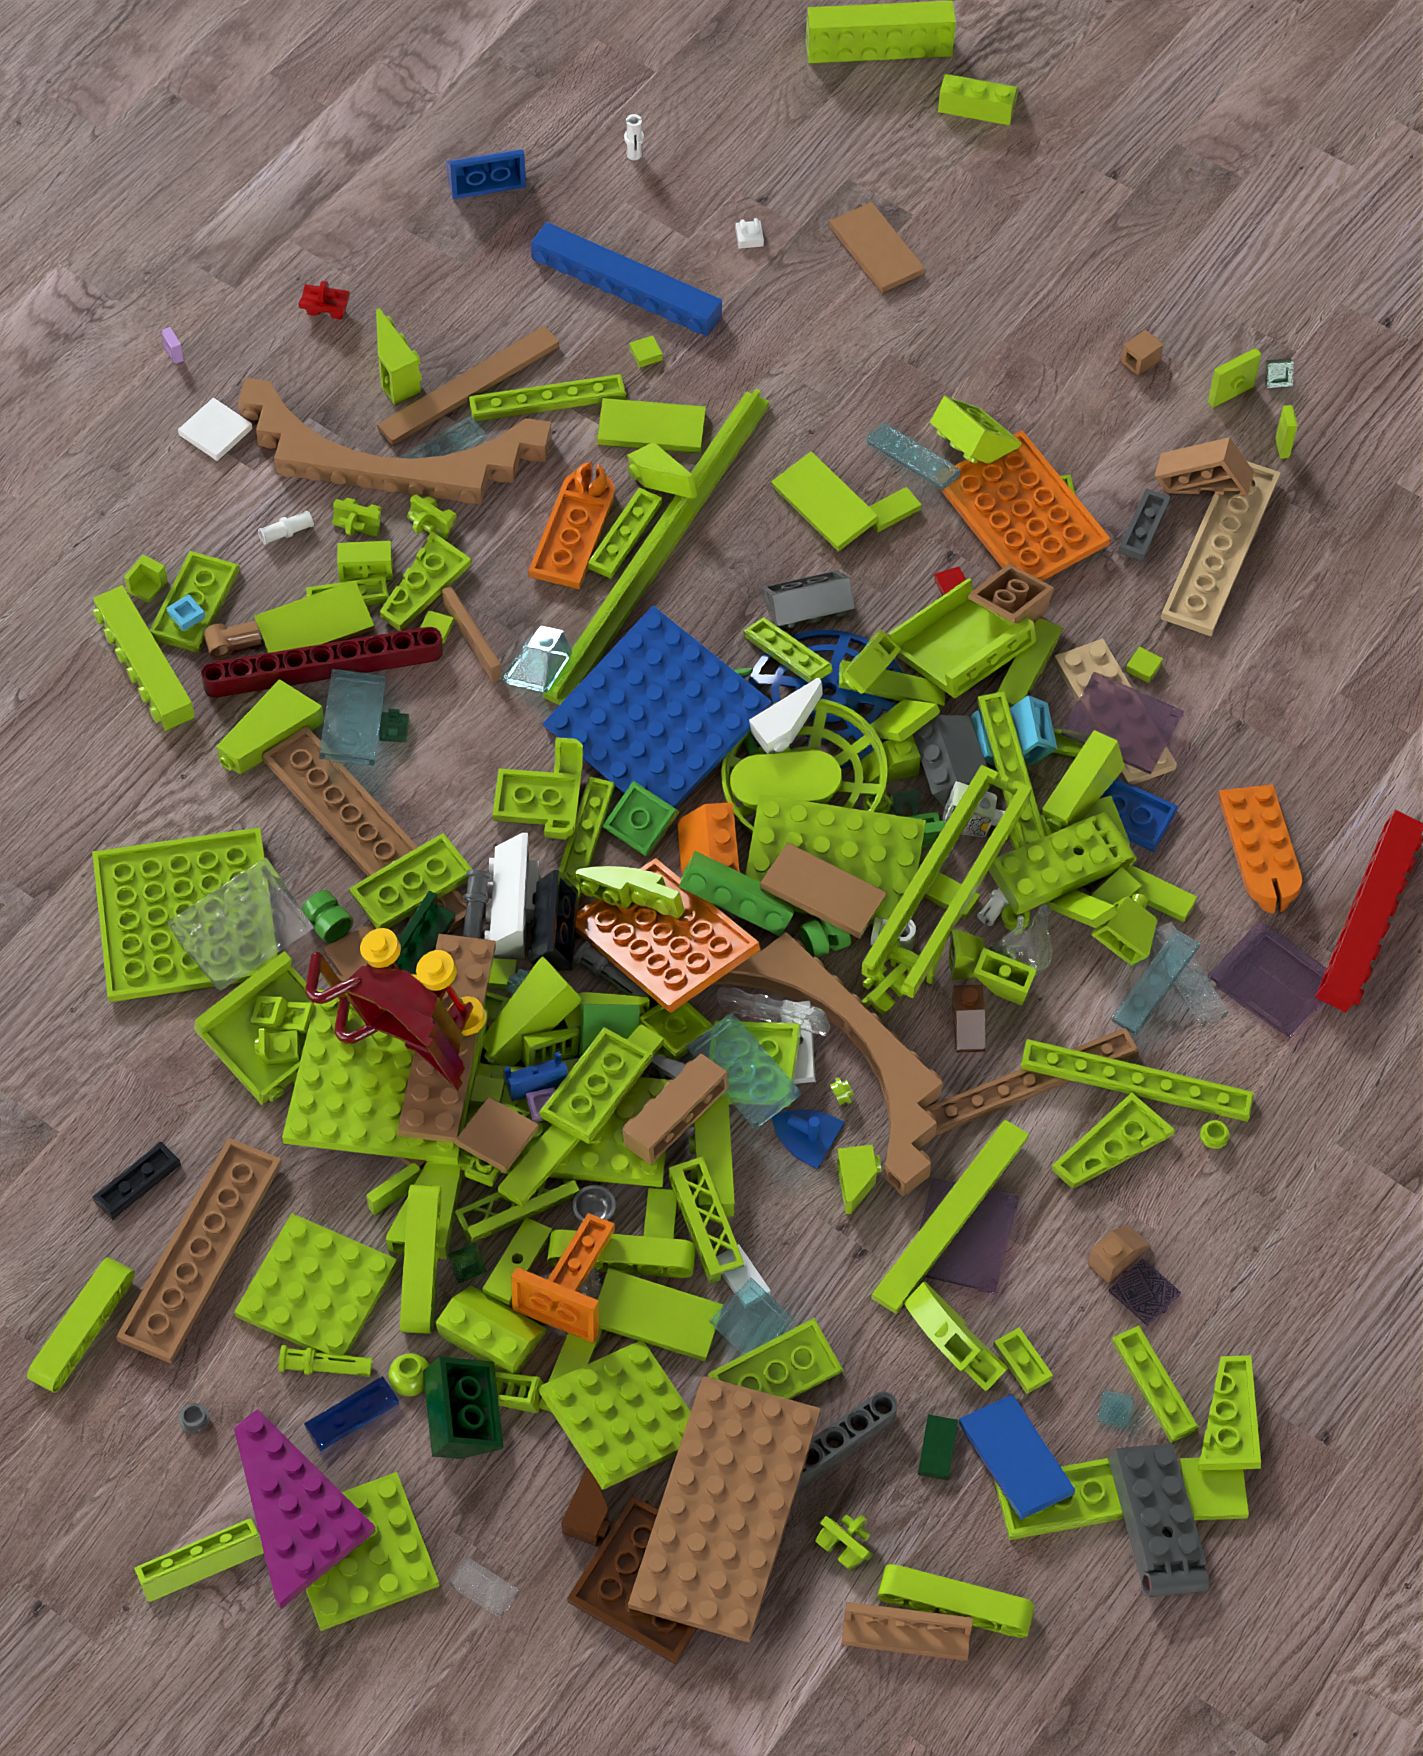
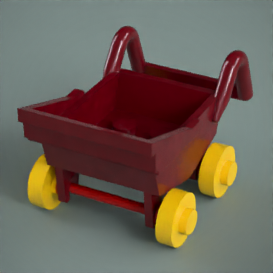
M378 928L369 932L363 938L360 945L361 954L366 960L367 965L361 966L348 980L341 982L320 952L312 953L305 993L308 999L316 1004L328 1003L339 998L334 1028L335 1035L339 1041L345 1044H354L378 1031L404 1041L408 1050L419 1054L457 1091L463 1083L460 1076L465 1070L464 1063L458 1055L463 1036L477 1033L484 1026L487 1014L478 999L470 996L459 998L454 991L451 983L456 978L457 965L450 954L442 950L428 952L417 964V975L410 974L405 970H400L395 963L401 952V944L396 935L389 929ZM320 973L331 987L323 992L317 991ZM445 992L448 993L453 1001L448 1011L441 1002ZM350 1004H352L366 1024L353 1032L346 1031Z

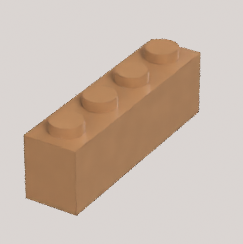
M699 1054L693 1061H689L674 1080L671 1079L665 1084L663 1091L656 1098L650 1099L635 1118H631L626 1122L622 1130L625 1147L652 1165L729 1089L727 1071L703 1054Z

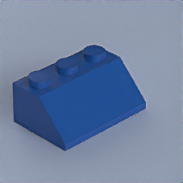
M518 148L446 160L447 179L453 199L526 187L523 149Z

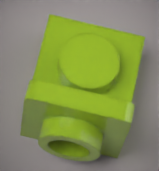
M265 1028L259 1029V1038L255 1039V1052L266 1065L300 1061V1033L297 1030L268 1033Z

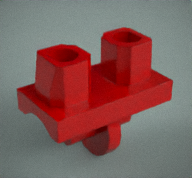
M321 281L320 286L305 284L302 297L299 300V308L305 309L308 315L316 316L320 312H326L333 319L341 320L350 298V291L329 288L327 281Z

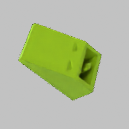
M378 308L376 309L381 388L391 402L396 405L421 393L420 381H422V375L419 371L421 360L415 350L411 351L408 347L405 336L396 331L391 317L385 316L381 309Z

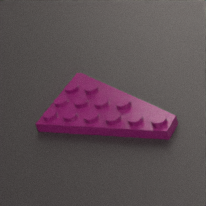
M256 1409L233 1428L277 1606L282 1609L374 1534L376 1529L375 1525Z

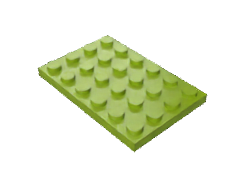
M760 794L746 876L761 882L786 844L789 843L887 892L885 901L869 924L873 926L875 917L885 920L890 918L917 873L926 820ZM796 906L794 908L795 914L814 916Z

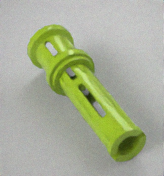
M282 1345L278 1370L279 1372H284L285 1370L303 1371L305 1375L313 1374V1371L371 1377L373 1358L316 1353V1350L309 1347L306 1350L289 1349L287 1345Z

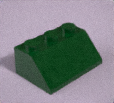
M439 1356L423 1371L432 1457L462 1459L501 1450L504 1446L494 1362Z

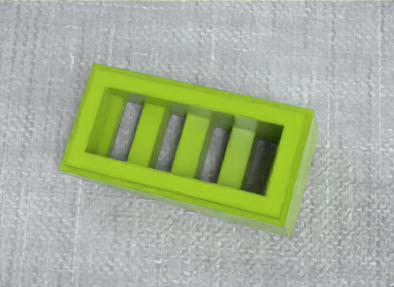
M577 1027L523 1035L521 1060L525 1067L554 1060V1053L557 1052L561 1053V1060L578 1055L580 1030ZM571 1039V1046L566 1047V1040ZM560 1042V1048L556 1049V1043Z
M495 1372L499 1406L539 1413V1403L542 1398L539 1389L544 1384L540 1377ZM504 1384H508L505 1395H502ZM519 1386L518 1397H514L516 1388Z

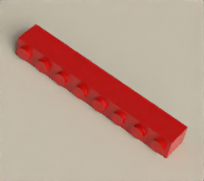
M1396 809L1385 821L1315 998L1345 1013L1353 1004L1357 1006L1364 994V990L1361 989L1362 984L1368 981L1373 971V968L1370 967L1371 961L1376 960L1382 948V945L1378 943L1380 938L1386 936L1391 923L1387 922L1388 918L1394 915L1399 905V901L1396 900L1397 895L1401 894L1405 889L1408 879L1404 877L1406 872L1409 873L1416 862L1413 854L1420 849L1423 843V835H1421L1423 831L1422 822Z

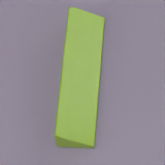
M249 1518L139 1565L134 1569L147 1601L152 1602L261 1555L264 1551L260 1535L252 1518Z

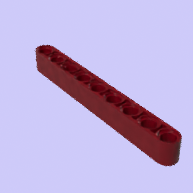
M423 627L208 663L202 668L201 677L205 693L210 697L218 698L271 689L279 679L290 686L429 663L439 660L443 655L442 635L437 628Z

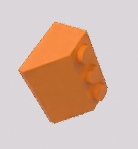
M733 802L704 804L677 820L681 877L694 851L739 872Z

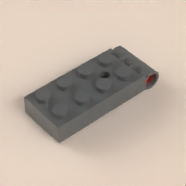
M1173 1443L1116 1448L1108 1458L1144 1596L1149 1598L1206 1592L1209 1588L1208 1572L1203 1567L1206 1564Z

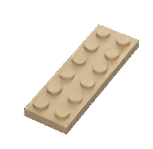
M1103 638L1054 656V664L1093 731L1096 730L1118 741L1125 766L1119 775L1122 781L1135 785L1176 770L1177 763Z

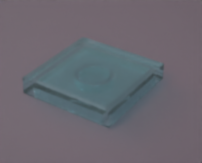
M750 1278L709 1322L744 1355L778 1337L795 1319L758 1283Z

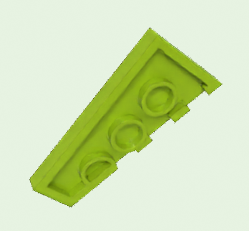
M1130 1093L1052 1165L1051 1170L1074 1189L1173 1136L1175 1129L1136 1095Z
M1251 1355L1221 1356L1198 1471L1261 1469Z

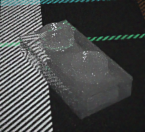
M469 1557L465 1558L449 1581L450 1587L499 1618L504 1616L519 1594L518 1588Z

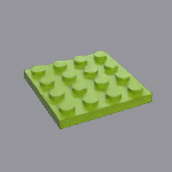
M291 1213L235 1309L234 1314L236 1318L306 1349L308 1347L316 1350V1353L347 1356L396 1269L398 1261L394 1257Z
M643 1340L541 1385L539 1389L540 1395L602 1490L676 1456L691 1413Z
M397 1472L342 1492L375 1525L376 1532L306 1588L320 1631L440 1586Z

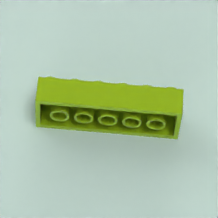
M953 0L807 7L806 49L808 63L952 57L956 26Z

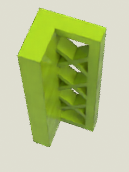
M703 1156L669 1167L668 1179L692 1241L696 1245V1251L709 1284L720 1281L723 1273L744 1267L745 1263ZM699 1166L703 1177L699 1185H696L686 1180L683 1171ZM704 1182L707 1186V1189L702 1187ZM690 1188L695 1190L694 1195H692ZM699 1192L711 1197L713 1204L709 1212L696 1206L695 1200ZM714 1209H716L718 1216L713 1214ZM700 1215L706 1217L704 1223ZM709 1220L722 1225L723 1232L720 1239L707 1234L705 1228ZM725 1235L728 1240V1243L723 1241ZM711 1242L717 1244L715 1249H713ZM720 1246L732 1251L735 1261L720 1266L716 1257Z
M560 1178L563 1185L553 1190L544 1188L545 1180L537 1190V1197L528 1200L523 1207L497 1192L456 1210L454 1214L470 1245L520 1223L526 1217L531 1218L573 1199L580 1191L575 1180L570 1182L569 1179ZM499 1199L512 1203L510 1209L499 1214L490 1212L493 1202ZM489 1204L487 1210L481 1208ZM472 1211L485 1215L483 1221L468 1226L464 1217L465 1214Z

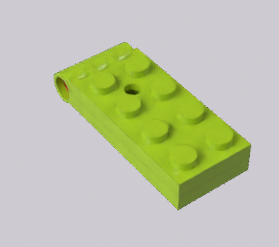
M1103 812L995 858L989 868V872L1017 916L1112 874L1120 867L1125 869L1131 866L1137 857L1109 813Z

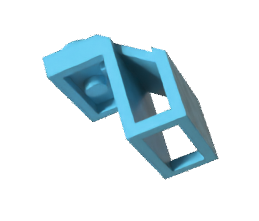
M1028 695L1010 708L1024 761H1027V765L1036 764L1057 749L1047 702ZM978 709L971 714L973 726L986 763L995 766L981 712Z

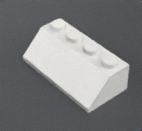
M521 833L496 846L495 858H489V873L493 875V882H488L487 896L489 899H492V906H486V923H491L490 931H485L484 939L496 941L494 958L525 959L527 925L525 910L527 867L530 860L528 833Z

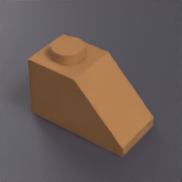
M1130 1225L1112 1230L1091 1249L1088 1265L1110 1284L1150 1248L1151 1244Z

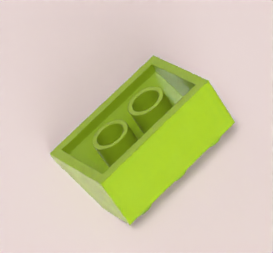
M945 74L940 89L938 112L1010 126L1019 87Z
M945 395L929 422L938 429L936 433L939 436L950 440V445L964 452L963 457L973 463H977L979 460L989 464L1020 448L1022 444L1021 441L982 408Z
M469 1286L454 1296L436 1321L438 1336L482 1361L494 1362L495 1369L511 1374L520 1373L547 1332V1328L484 1294L473 1286Z

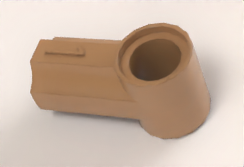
M256 621L230 627L224 624H213L204 630L210 657L216 660L228 658L234 650L261 644Z

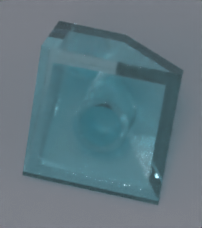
M543 626L536 629L525 639L500 677L501 682L547 693L572 654L564 632Z

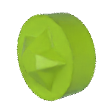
M1009 904L1002 909V924L1005 928L1011 931H1020L1028 926L1030 922L1029 910L1016 916Z

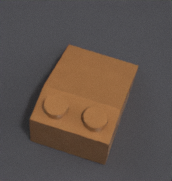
M1008 564L969 594L968 599L1012 623H1019L1026 617L1035 623L1038 618L1046 614L1054 587Z

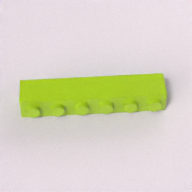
M123 585L93 597L95 609L92 610L93 616L98 625H104L105 629H103L108 643L115 644V653L121 664L125 662L128 666L126 671L132 683L137 682L139 685L138 693L144 703L149 702L151 706L149 711L155 723L160 722L166 731L195 718L190 698Z

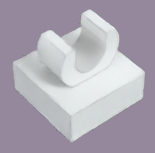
M757 218L750 222L741 220L739 223H735L739 249L764 246L761 222Z

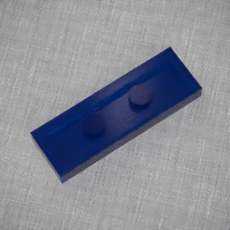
M382 1376L305 1422L304 1426L319 1450L322 1451L398 1405L399 1399Z

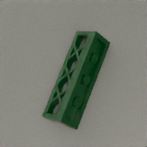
M428 891L398 939L401 944V952L395 963L400 970H405L410 974L417 975L416 968L419 960L428 952L436 949L438 935L447 934L456 919L454 912L438 906L437 894Z

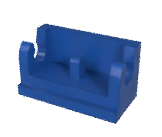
M560 1052L554 1053V1060L511 1072L510 1066L503 1068V1079H505V1085L512 1101L526 1098V1093L553 1087L557 1089L568 1075L565 1062L562 1063Z

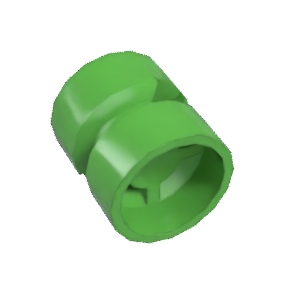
M328 890L316 892L306 900L301 908L303 918L312 927H315L316 933L327 944L343 938L350 931L354 923L352 916L345 908L338 904L337 899Z
M822 919L821 922L813 920L800 925L799 930L803 945L812 957L819 958L827 955L829 949L837 951L851 945L849 933Z

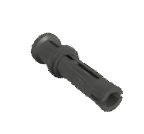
M467 870L468 887L467 893L463 895L464 902L467 903L463 937L480 939L483 906L487 905L489 897L486 896L487 884L492 874L481 870Z
M589 940L575 954L574 961L577 964L582 963L592 970L595 977H603L626 995L648 997L650 1001L652 1000L649 994L612 964L606 956H603L598 950L593 948Z

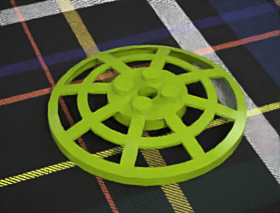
M819 699L812 710L816 711L813 726H802L797 736H811L809 746L794 749L788 747L781 753L810 750L822 751L819 749L822 738L835 743L843 750L834 757L839 766L850 760L855 773V782L842 781L841 787L838 792L851 794L843 807L853 808L860 794L876 795L872 806L868 810L876 812L883 800L888 779L887 757L880 738L871 725L852 709L833 701ZM827 713L850 722L864 736L850 745L840 735L824 729ZM749 730L724 757L721 774L726 802H733L735 818L745 829L753 834L754 826L745 817L756 813L757 809H752L745 805L738 807L730 785L731 769L742 760L735 757L736 752L744 739L751 733V730ZM869 745L873 747L879 763V784L863 783V769L857 754ZM760 746V747L758 748V750H759L760 753H757V754H754V755H762V754H766V752H765L764 749ZM829 799L827 802H824V803H821V804H827V805H829L828 802H829L831 799Z

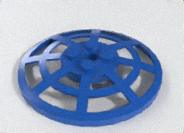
M812 630L792 636L798 641L812 638H839L837 645L828 644L808 647L815 653L834 652L832 660L829 662L832 665L833 671L822 678L821 682L822 690L830 688L836 693L831 696L823 694L820 699L842 704L853 711L857 709L860 702L873 706L874 708L865 718L869 724L877 720L882 710L887 712L897 705L885 700L884 697L866 693L861 694L857 691L839 688V665L844 656L849 655L855 658L859 654V652L847 648L849 642L852 641L866 646L869 640L865 637L839 630ZM767 653L763 654L756 663L748 681L754 687L756 685H772L771 698L773 704L781 701L780 686L793 687L797 691L808 684L801 677L783 676L788 668L782 664L777 669L775 675H760L762 666L771 658ZM894 659L886 668V670L903 673ZM812 711L809 717L815 719L816 711ZM827 713L825 722L843 720L848 727L845 730L832 732L844 739L854 737L855 741L864 736L850 722ZM809 735L805 736V737H809L807 747L809 746V741H810V737H811V736H809ZM880 739L881 742H882V744H883L885 741H888V740H886V739ZM871 745L857 754L860 761L874 750ZM850 760L840 766L841 769L853 767Z

